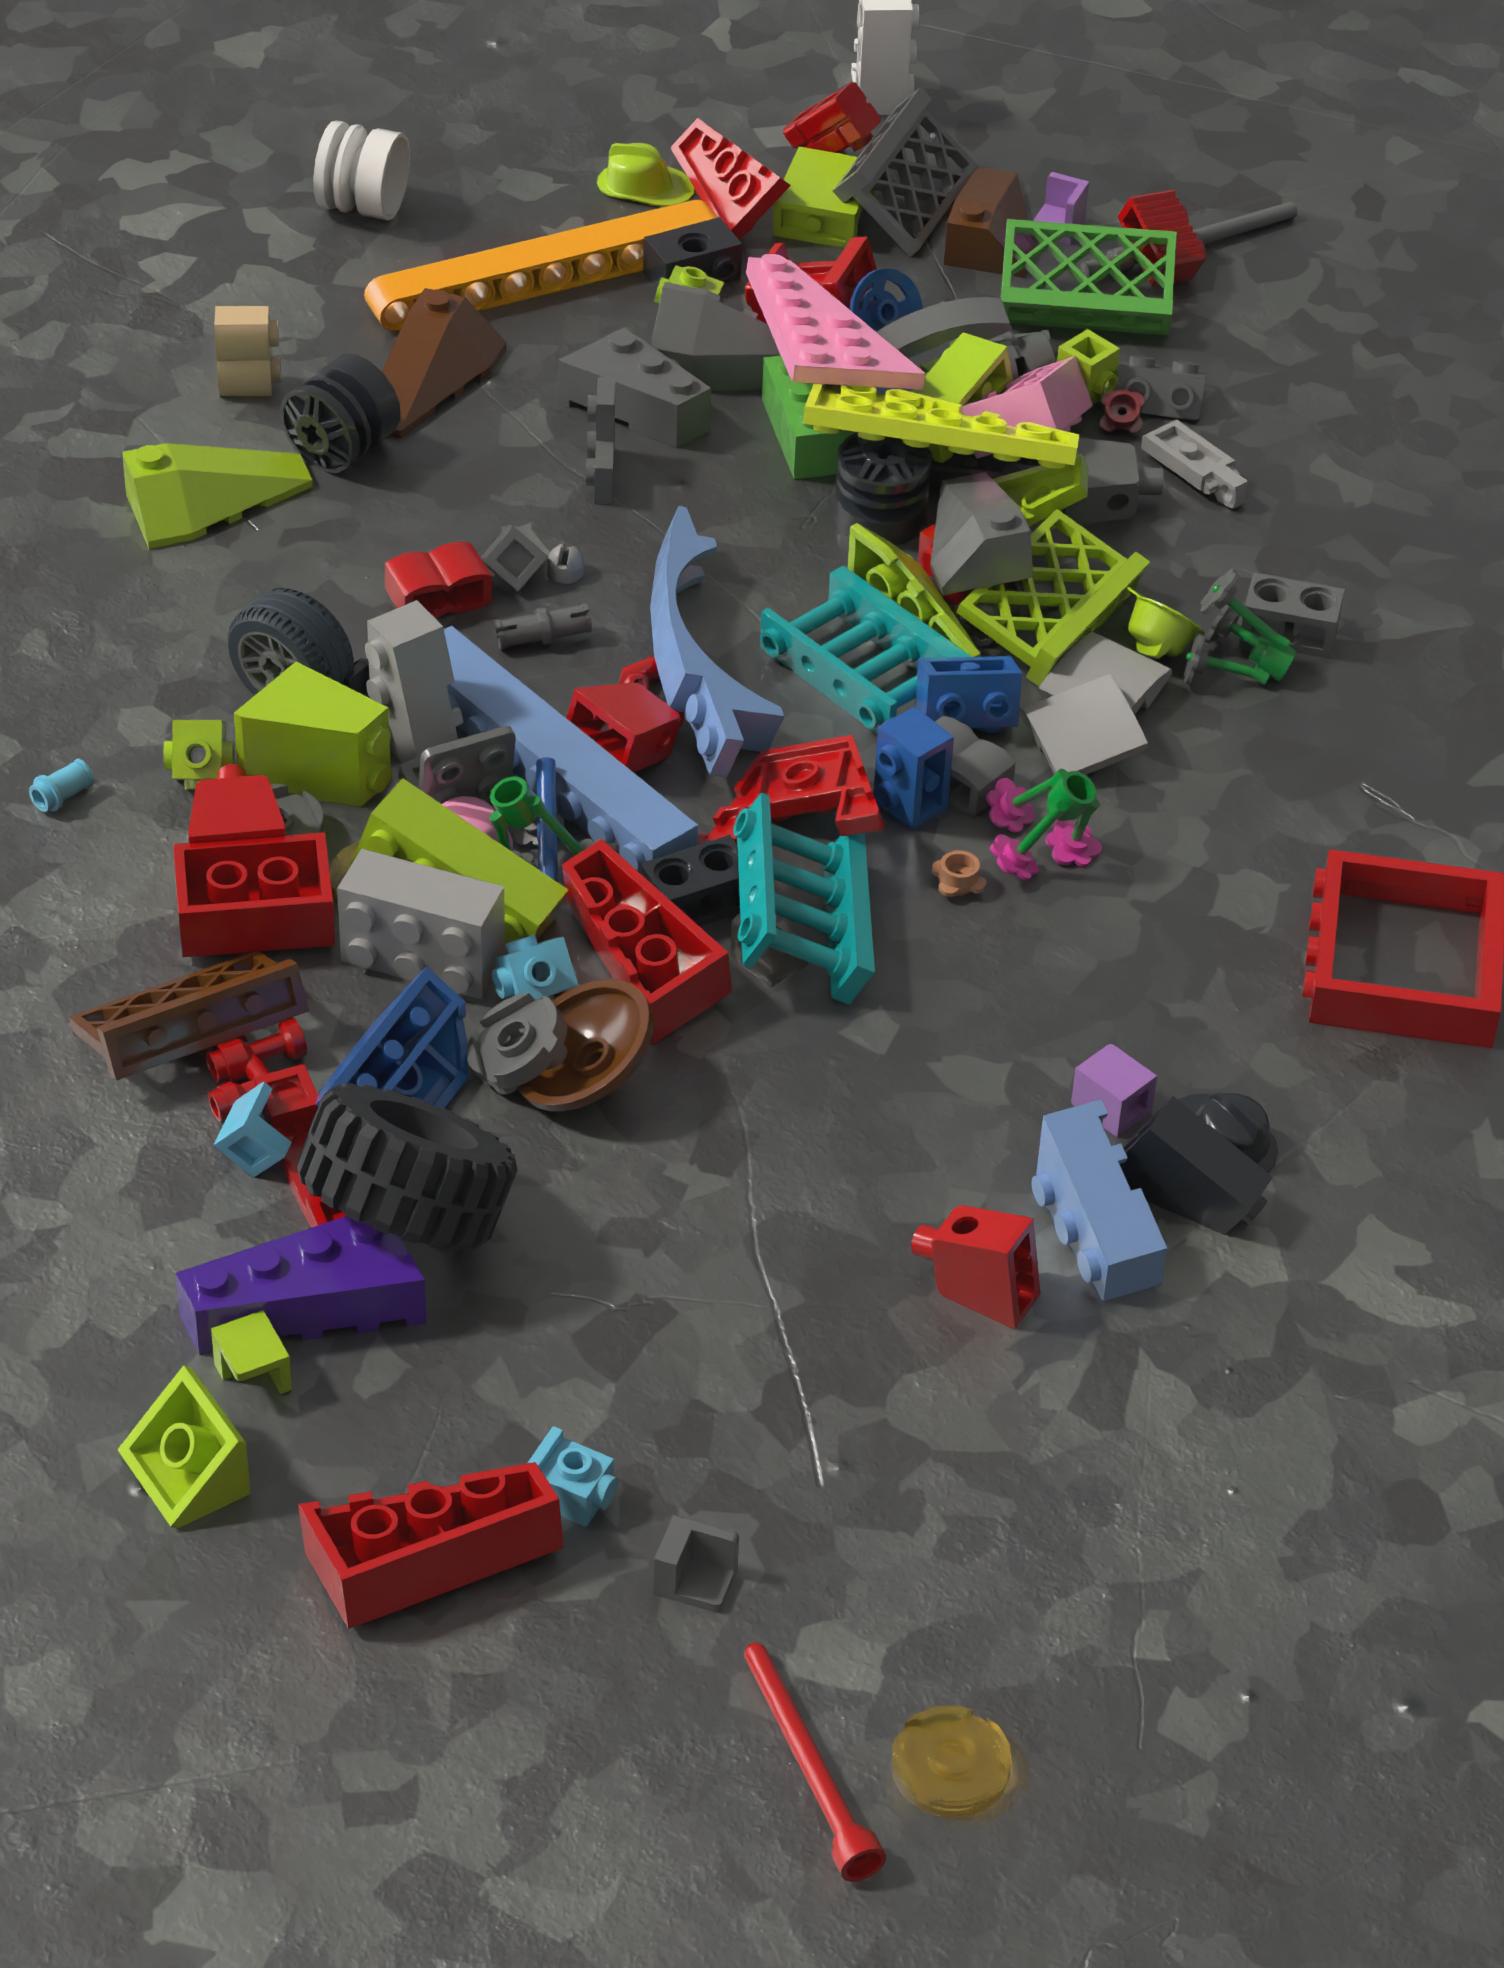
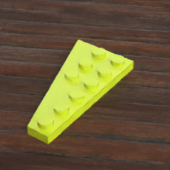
M814 383L805 405L803 424L813 425V429L821 433L835 434L839 433L841 429L858 432L859 437L873 441L884 440L886 436L903 439L904 444L912 447L924 448L930 446V443L948 446L949 451L957 454L969 455L974 454L975 450L993 453L995 458L1003 461H1019L1020 457L1036 459L1040 465L1048 468H1064L1065 464L1075 465L1079 434L1031 422H1021L1016 427L1007 425V421L1001 419L1000 414L984 411L982 415L972 417L961 414L963 406L961 404L902 389H890L885 394L878 393L875 387Z

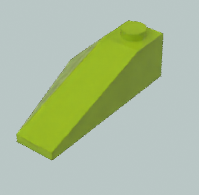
M172 443L145 445L138 449L122 452L126 496L149 549L195 540L207 534V526L223 519L231 524L242 519L243 510L257 504L269 507L313 487V480L300 453Z
M858 523L850 526L848 569L971 657H980V652L922 566L890 541Z

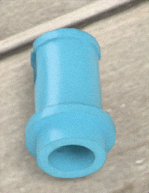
M73 760L69 765L49 776H37L34 779L33 785L29 787V796L33 804L40 811H58L62 807L63 801L94 784L92 771L83 760Z

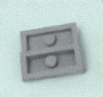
M1090 632L1062 657L1038 689L1040 697L1046 699L1111 674L1135 715L1140 707L1149 708L1172 675V671L1156 661L1101 635Z
M1111 674L1022 708V713L1040 752H1044L1053 774L1060 768H1063L1067 772L1078 771L1086 775L1148 750V742Z

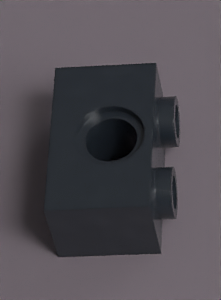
M720 217L644 237L643 273L656 289L662 277L670 278L675 266L698 268L704 271L708 277L724 283L741 279L742 243Z

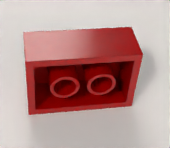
M325 832L173 844L182 958L246 953L257 950L271 951L335 945L333 898Z

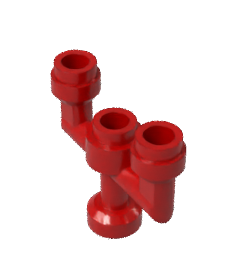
M294 1017L278 1022L275 1034L251 1043H247V1037L242 1035L214 1045L213 1051L206 1053L207 1065L213 1079L216 1082L223 1080L226 1082L217 1086V1089L208 1092L209 1104L217 1121L226 1120L235 1101L255 1088L254 1077L270 1073L263 1060L282 1053L291 1060L307 1055V1044L303 1031ZM200 1050V1051H197V1052H195V1053L186 1055V1056H190V1055L199 1053V1052H201V1050ZM246 1077L250 1079V1081L242 1083L240 1085L234 1083L235 1081L244 1079Z

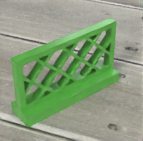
M1007 219L1001 299L1010 323L1169 335L1173 310L1172 297L1177 232ZM1014 233L1033 235L1041 244L1025 255L1014 244ZM1064 237L1075 238L1083 246L1069 258L1055 245ZM1106 240L1117 241L1125 251L1110 261L1097 247ZM1147 244L1167 245L1166 255L1155 264H1152L1140 250ZM1046 250L1060 263L1047 275L1032 262ZM1090 253L1103 268L1087 278L1074 264ZM1014 256L1018 261L1012 265V258ZM1130 257H1133L1146 271L1130 282L1117 267ZM1024 267L1037 279V282L1029 288L1010 287L1011 277ZM1164 267H1165V276L1160 272V270L1163 269ZM1065 271H1068L1080 285L1071 292L1060 291L1052 281ZM1110 274L1123 288L1114 295L1103 294L1095 284ZM1152 277L1164 289L1163 299L1145 297L1137 288Z

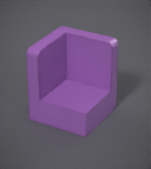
M1051 172L1047 178L1045 204L1033 221L1084 225L1089 181ZM1064 237L1058 242L1071 245L1075 238Z
M1108 1044L1075 1068L1071 1102L1075 1107L1102 1099L1108 1112L1107 1117L1103 1118L1102 1126L1114 1136L1119 1137L1152 1112L1157 1075L1115 1045Z

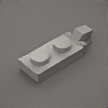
M1175 420L1142 436L1141 449L1200 491L1203 490L1208 495L1214 493L1218 502L1231 509L1246 503L1245 497L1248 481L1240 476V473L1236 470L1235 460L1180 421Z

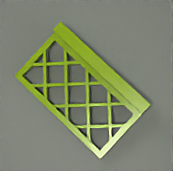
M1058 509L1031 533L1032 555L1046 556L1048 568L1033 567V577L1022 579L1025 592L1005 591L1004 583L977 588L960 603L956 611L964 619L1029 665L1031 668L1026 678L1038 687L1062 657L1077 642L1090 632L1095 633L1133 594L1127 589V586L1136 590L1150 564L1149 560L1136 551L1127 560ZM1057 528L1071 539L1072 544L1053 543L1051 531ZM1057 556L1076 557L1079 569H1060ZM1087 558H1098L1111 567L1109 571L1090 570ZM1033 580L1052 581L1055 593H1037ZM1064 582H1082L1085 595L1067 594ZM978 603H997L1000 616H988L976 605ZM1009 604L1028 605L1031 618L1012 617ZM1040 606H1059L1062 619L1043 618ZM1015 630L1035 631L1038 643L1032 648L1017 637Z

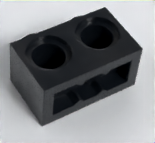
M731 835L640 863V874L698 926L740 913L738 847Z

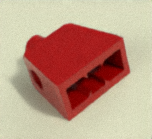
M633 682L575 688L566 718L634 773L666 759L671 754L678 728L684 722V712L675 711L667 705V702H663L644 686Z
M229 764L219 769L217 779L201 780L196 784L188 830L189 843L285 835L284 821L268 777L263 775L247 776L246 770L243 767Z
M961 1205L953 1209L939 1229L921 1224L913 1235L911 1252L915 1256L934 1262L937 1290L943 1297L1007 1327L1015 1329L1041 1294L1034 1219Z

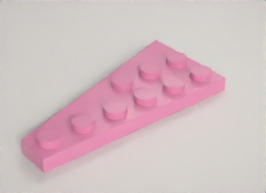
M765 254L762 258L748 257L747 277L792 382L923 390L925 372L791 260L776 254Z

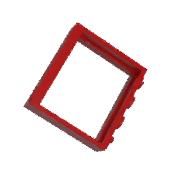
M1329 849L1326 868H1316L1312 892V897L1321 898V903L1312 902L1309 931L1318 932L1317 937L1309 936L1305 966L1314 967V972H1305L1302 997L1311 998L1309 1023L1493 1048L1501 1014L1504 960V873ZM1340 894L1480 913L1475 998L1333 979L1332 970Z

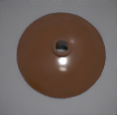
M616 979L595 980L570 989L552 1001L562 1012L567 1022V1036L563 1043L567 1048V1055L564 1061L556 1068L544 1070L540 1075L517 1088L529 1103L537 1108L548 1111H567L582 1108L598 1102L613 1093L635 1072L649 1047L654 1029V1016L652 1007L646 997L637 987L628 982Z

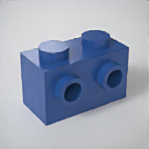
M1011 656L918 658L915 707L934 722L942 716H947L966 724L970 728L987 733L999 732L1003 730V727H1018L1022 672Z
M912 707L878 726L873 790L877 804L911 830L948 810L954 744L953 735L916 707Z

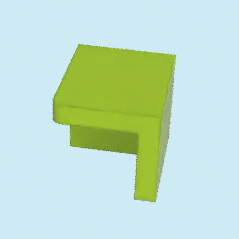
M264 1310L211 1328L214 1365L223 1380L234 1376L237 1381H244L269 1372L280 1394L292 1390L290 1356Z

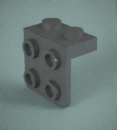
M503 726L430 747L422 752L419 759L399 764L400 780L402 778L441 804L459 796H471L484 801H491L490 794L493 787L501 780L513 776L516 735L510 726Z

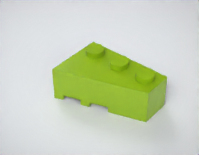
M963 332L951 347L943 352L938 362L925 375L923 390L913 389L912 392L963 406L984 400L983 396L992 391H996L997 395L1007 391L1006 384L1013 381L1008 347ZM932 443L928 446L932 453L933 461L943 463L953 456L954 452L949 451L948 446Z

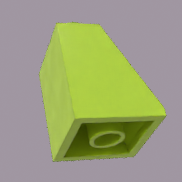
M297 661L234 712L237 765L246 770L247 776L263 775L268 777L270 784L288 785V793H294L303 797L302 790L313 795L318 801L358 807L363 806L376 793L385 790L391 781V733L389 731L388 707Z

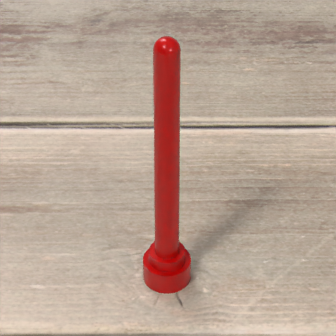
M751 1643L745 1649V1660L835 1835L832 1841L834 1848L831 1855L842 1878L849 1882H857L871 1877L886 1862L887 1857L882 1845L873 1831L866 1830L863 1825L856 1824L767 1649L761 1643Z

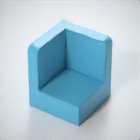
M262 1082L235 1101L213 1145L253 1178L283 1159L292 1143L269 1125L261 1113L272 1091V1088L265 1082Z

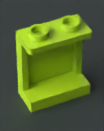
M798 147L784 177V180L791 186L774 203L772 235L845 248L852 237H857L858 219L863 206L853 196L843 203L833 193V189L857 157ZM871 189L870 193L875 197L877 190Z

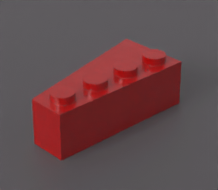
M601 839L562 864L565 888L568 889L566 895L567 903L612 979L622 980L637 987L652 1007L654 1016V1029L650 1041L652 1045L732 993L728 952L606 842Z
M536 1462L461 1475L459 1484L445 1487L430 1485L429 1481L407 1485L408 1493L378 1499H373L371 1491L348 1495L349 1504L320 1509L319 1501L298 1504L305 1554L348 1629L564 1548L560 1500Z

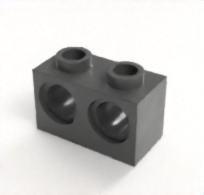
M1253 572L1245 606L1276 633L1289 639V645L1297 649L1296 653L1331 659L1345 589ZM1242 619V627L1260 638L1262 634L1246 620ZM1241 638L1239 639V642L1249 644L1245 640Z

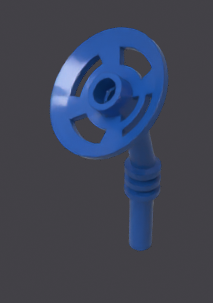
M891 268L877 269L863 277L856 286L850 303V311L876 332L904 317V315L923 309L922 299L914 282L903 272ZM886 280L897 285L903 292L905 299L897 301L893 294L884 291ZM871 284V286L869 287V289L867 290V292L865 293V295H864L863 298L861 299V296H862L863 292H864L865 289Z

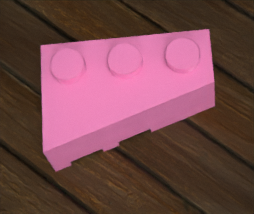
M1074 356L1036 368L1007 383L1006 392L997 395L996 391H992L983 396L984 400L962 406L961 414L973 417L988 411L1000 414L1001 419L1007 421L1008 426L1016 427L1018 423L1031 422L1068 432L1071 430L1070 426L1082 421L1081 415L1091 408L1093 404L1077 357ZM975 450L976 459L993 454Z

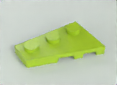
M1083 454L1076 455L1075 465L1065 464L1064 468H1048L1040 465L994 478L993 480L1019 506L1028 526H1031L1049 517L1056 509L1062 510L1087 497L1089 466Z

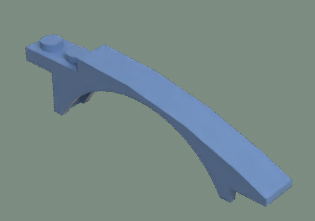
M678 506L662 542L655 566L650 603L654 658L667 705L675 711L686 712V719L691 724L697 740L698 752L703 756L709 775L727 777L740 749L761 752L770 748L782 723L784 714L780 706L747 689L718 667L702 651L685 627L677 606L676 594L687 587L702 582L705 576L702 567L691 564L703 557L715 554L718 546L715 538L697 535L687 507Z

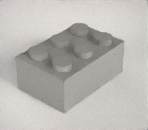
M361 849L337 888L341 962L413 981L427 966L457 994L483 1000L493 982L492 970L496 969L493 958L505 954L504 886Z

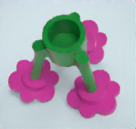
M1060 768L1052 778L1028 791L1023 787L1016 788L1012 780L1002 778L995 783V789L987 793L986 800L991 806L989 815L992 823L999 828L1007 826L1010 832L1018 833L1023 829V825L1031 823L1035 818L1034 809L1029 802L1049 792L1047 801L1049 813L1022 842L1016 839L1011 840L1006 835L1000 834L990 846V851L997 857V864L1005 873L1009 875L1016 874L1022 881H1028L1031 876H1035L1038 873L1039 868L1033 860L1030 848L1055 822L1053 832L1047 834L1045 842L1047 846L1053 848L1052 857L1057 863L1069 865L1074 862L1079 867H1086L1090 863L1091 858H1095L1100 854L1102 849L1101 843L1096 838L1091 837L1092 831L1087 826L1091 815L1100 807V802L1096 799L1097 791L1095 785L1085 774L1078 771L1067 772L1065 769ZM1078 818V820H1077V822H1076L1075 825H1074L1072 822L1069 821V820H1075V819Z

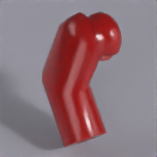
M654 656L623 667L618 684L634 682L641 684L649 690V682L660 678Z

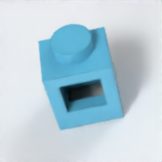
M555 1426L551 1428L528 1461V1463H537L559 1497L561 1517L587 1527L599 1508L603 1510L608 1508L617 1491L618 1478L613 1476L614 1458L564 1438L563 1430Z

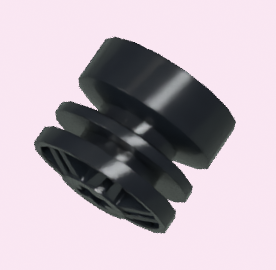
M342 354L316 372L313 377L304 381L299 387L285 395L280 406L283 429L296 452L300 453L302 458L310 465L330 473H339L348 468L357 459L365 455L369 449L378 445L395 432L401 420L400 403L392 384L385 374L371 361L356 354Z
M858 432L846 437L838 448L834 521L839 530L849 537L850 526L858 523L894 545L905 544L918 537L920 532L927 526L928 490L930 488L932 453L929 448L908 446L903 443V439L886 436L884 440L880 441L867 440L859 437Z

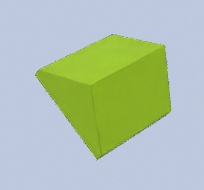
M183 1365L117 1449L170 1527L180 1528L251 1494L246 1442L192 1367Z

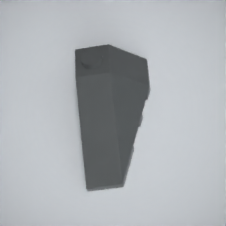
M665 282L662 288L651 346L711 388V391L762 390L764 357L780 356L768 324L757 320L758 314L747 308L740 312L719 302L721 296L709 290Z
M986 472L941 481L931 556V571L942 595L1033 577L1030 528L1019 506Z

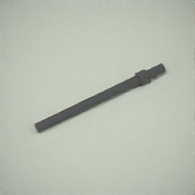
M1291 201L1193 230V232H1196V238H1200L1203 244L1295 218L1297 216V207ZM1122 246L1111 249L1105 256L1112 261L1124 252L1125 249ZM1130 257L1118 266L1117 269L1123 273L1132 270L1138 262L1133 257ZM1096 259L1082 262L1080 266L1081 272L1087 278L1103 268Z

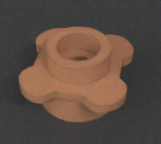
M962 850L948 852L941 860L934 862L932 865V874L937 876L940 881L938 890L944 896H962L970 892L981 893L986 888L987 881L979 874L980 862L970 852Z

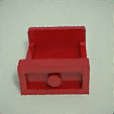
M852 237L836 261L794 263L849 310L851 298L858 283L868 273L877 270L868 237ZM775 243L768 253L780 255L789 260L784 243ZM748 281L745 286L747 305L751 307L753 312L758 314L757 320L767 323L750 281ZM871 284L865 289L861 296V299L863 298Z

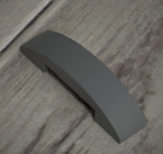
M975 297L952 300L923 308L890 323L877 331V333L905 357L911 358L956 339L963 332L989 340L1011 331L1012 327L1001 298Z

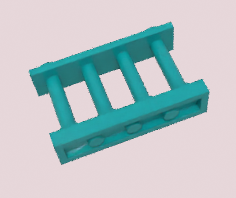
M844 565L830 572L828 601L790 623L770 608L761 611L760 648L876 734L878 733V726L888 719L897 716V709L916 698L917 675L887 693L870 681L901 663L917 673L918 658L971 657ZM836 617L843 619L853 626L852 629L822 646L806 635ZM868 640L875 642L886 650L855 669L850 668L838 659Z
M760 793L749 809L744 808L739 813L733 829L734 836L737 837L741 918L738 941L742 942V965L752 968L767 947L773 948L826 968L827 974L830 975L832 998L850 1005L875 973L865 833L840 836L835 843L830 842L828 845L772 824L770 796ZM772 845L820 863L821 869L824 870V877L773 858ZM774 880L821 897L823 904L826 905V912L775 893ZM776 915L825 933L828 947L776 928Z

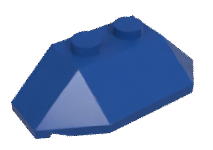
M426 966L374 1021L319 1090L316 1105L319 1106L324 1094L335 1086L353 1083L356 1086L364 1084L381 1090H393L401 1095L411 1098L416 1097L427 1101L430 1105L445 1109L469 1077L466 1055L467 1037L463 1018L466 1017L465 1001Z

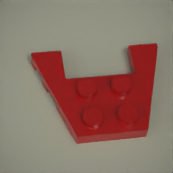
M853 735L762 750L734 787L737 797L731 805L719 808L712 818L715 827L709 835L705 833L700 834L698 845L727 835H731L737 844V837L733 833L735 821L744 808H750L760 793L770 796L771 821L774 822L784 821L792 815L814 811L826 814L838 809L835 822L841 837L883 830L884 822Z

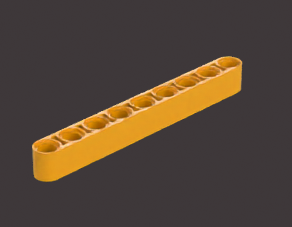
M702 200L679 203L381 275L374 278L365 289L364 298L380 324L386 330L399 331L409 310L425 288L443 290L450 294L466 297L478 311L627 275L643 271L645 236L717 218V215Z

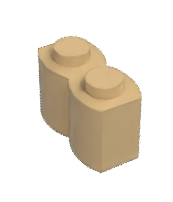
M215 306L214 331L219 396H272L273 382H281V357L272 356V347H279L278 320H270L269 306Z

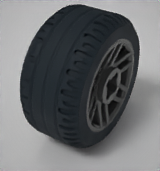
M275 588L263 593L241 611L229 627L227 641L232 665L242 683L254 696L296 661L342 685L344 684V677L354 668L352 647L339 621L319 601L293 589Z

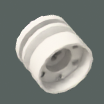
M332 121L323 133L315 159L313 182L316 203L321 208L331 210L337 207L340 212L345 213L352 211L357 206V210L362 216L387 221L393 219L404 199L409 177L410 147L406 135L379 128L373 129L367 135V131L362 125L355 124L349 126L347 122Z

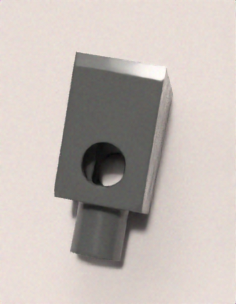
M1079 438L1076 455L1083 454L1089 466L1088 494L1086 498L1064 508L1063 513L1078 524L1132 519L1136 515L1138 495H1162L1164 482L1163 468H1138L1135 447L1130 443Z

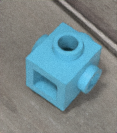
M535 935L527 936L506 943L508 953L493 958L496 969L492 970V980L495 990L501 999L530 993L535 1000L543 999V995L553 1001L555 999L554 994L579 986L564 937L537 943Z

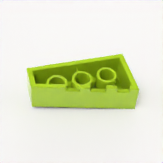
M403 778L371 813L349 865L350 868L360 850L365 849L504 886L505 946L506 943L531 935H535L536 940H538L555 919L568 892L567 888Z

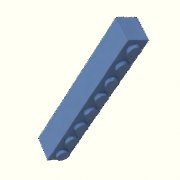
M453 626L444 629L455 682L447 685L451 708L457 707L461 709L463 723L458 725V727L468 736H472L503 726H510L516 735L513 772L518 777L524 779L535 794H537L536 761L542 757L553 758L556 761V802L562 816L568 821H573L591 836L593 841L603 837L608 842V845L639 873L640 863L698 845L697 823Z

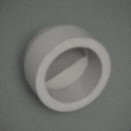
M559 544L553 548L547 560V574L549 578L561 584H571L579 581L584 575L582 552L573 545L565 547V544Z

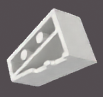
M859 0L857 14L858 39L854 40V52H857V63H852L851 66L852 81L857 83L867 97L866 102L871 103L879 115H890L897 105L914 93V75L909 74V64H916L917 60L916 39H911L912 29L919 28V5L912 4L911 0Z

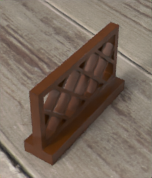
M257 950L69 1016L68 1018L72 1031L105 1058L109 1075L117 1081L309 1012L298 964L291 959L276 963Z

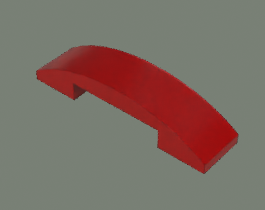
M305 1064L254 1077L255 1087L265 1082L272 1088L262 1112L265 1121L292 1142L280 1163L310 1227L312 1228L345 1217L344 1212L332 1209L323 1203L322 1198L313 1196L299 1178L297 1161L319 1107L316 1105L318 1093Z

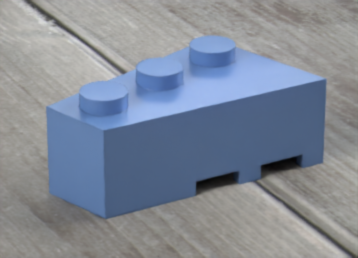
M1102 1099L1043 1115L1036 1176L1032 1177L1031 1185L1035 1200L1039 1206H1046L1054 1219L1055 1230L1059 1240L1064 1245L1069 1244L1077 1257L1078 1268L1082 1278L1087 1283L1092 1282L1101 1299L1107 1301L1161 1285L1167 1246L1142 1189L1139 1188L1131 1191L1120 1163L1126 1162L1128 1158L1121 1143L1111 1146L1102 1126L1103 1118L1107 1117L1108 1112Z

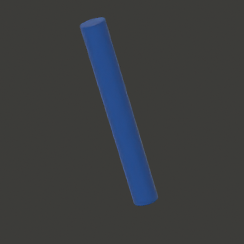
M542 757L536 761L537 796L541 798L548 811L557 819L556 761L550 757ZM537 816L538 869L558 882L557 836Z

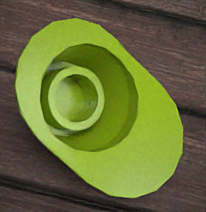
M646 143L612 144L609 150L608 167L600 173L597 180V186L600 191L608 196L629 199L652 206L667 207L684 203L694 196V187L687 175L682 171L666 166L659 151L654 146Z
M1127 586V589L1137 597L1128 630L1136 639L1137 651L1142 655L1156 659L1161 658L1163 655L1178 657L1193 641L1196 631L1202 632V635L1205 636V631L1191 619L1162 603L1146 598Z

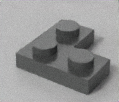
M598 377L597 395H588L587 422H596V431H588L586 486H595L594 504L612 505L616 377Z

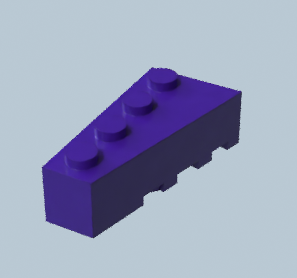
M347 1216L175 1273L180 1318L199 1355L213 1353L211 1328L264 1310L278 1337L294 1335L301 1337L302 1341L323 1338V1330L356 1326L357 1333L380 1330V1322L405 1319L407 1326L426 1323L425 1279L402 1238L391 1233L385 1234L373 1229V1226L364 1222H357Z

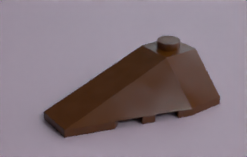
M425 288L409 310L382 370L395 389L401 410L400 423L396 431L390 436L402 438L435 414V406L448 396L456 399L464 393V385L476 377L480 380L485 378L492 372L505 352L506 341L466 297L450 294L443 290Z

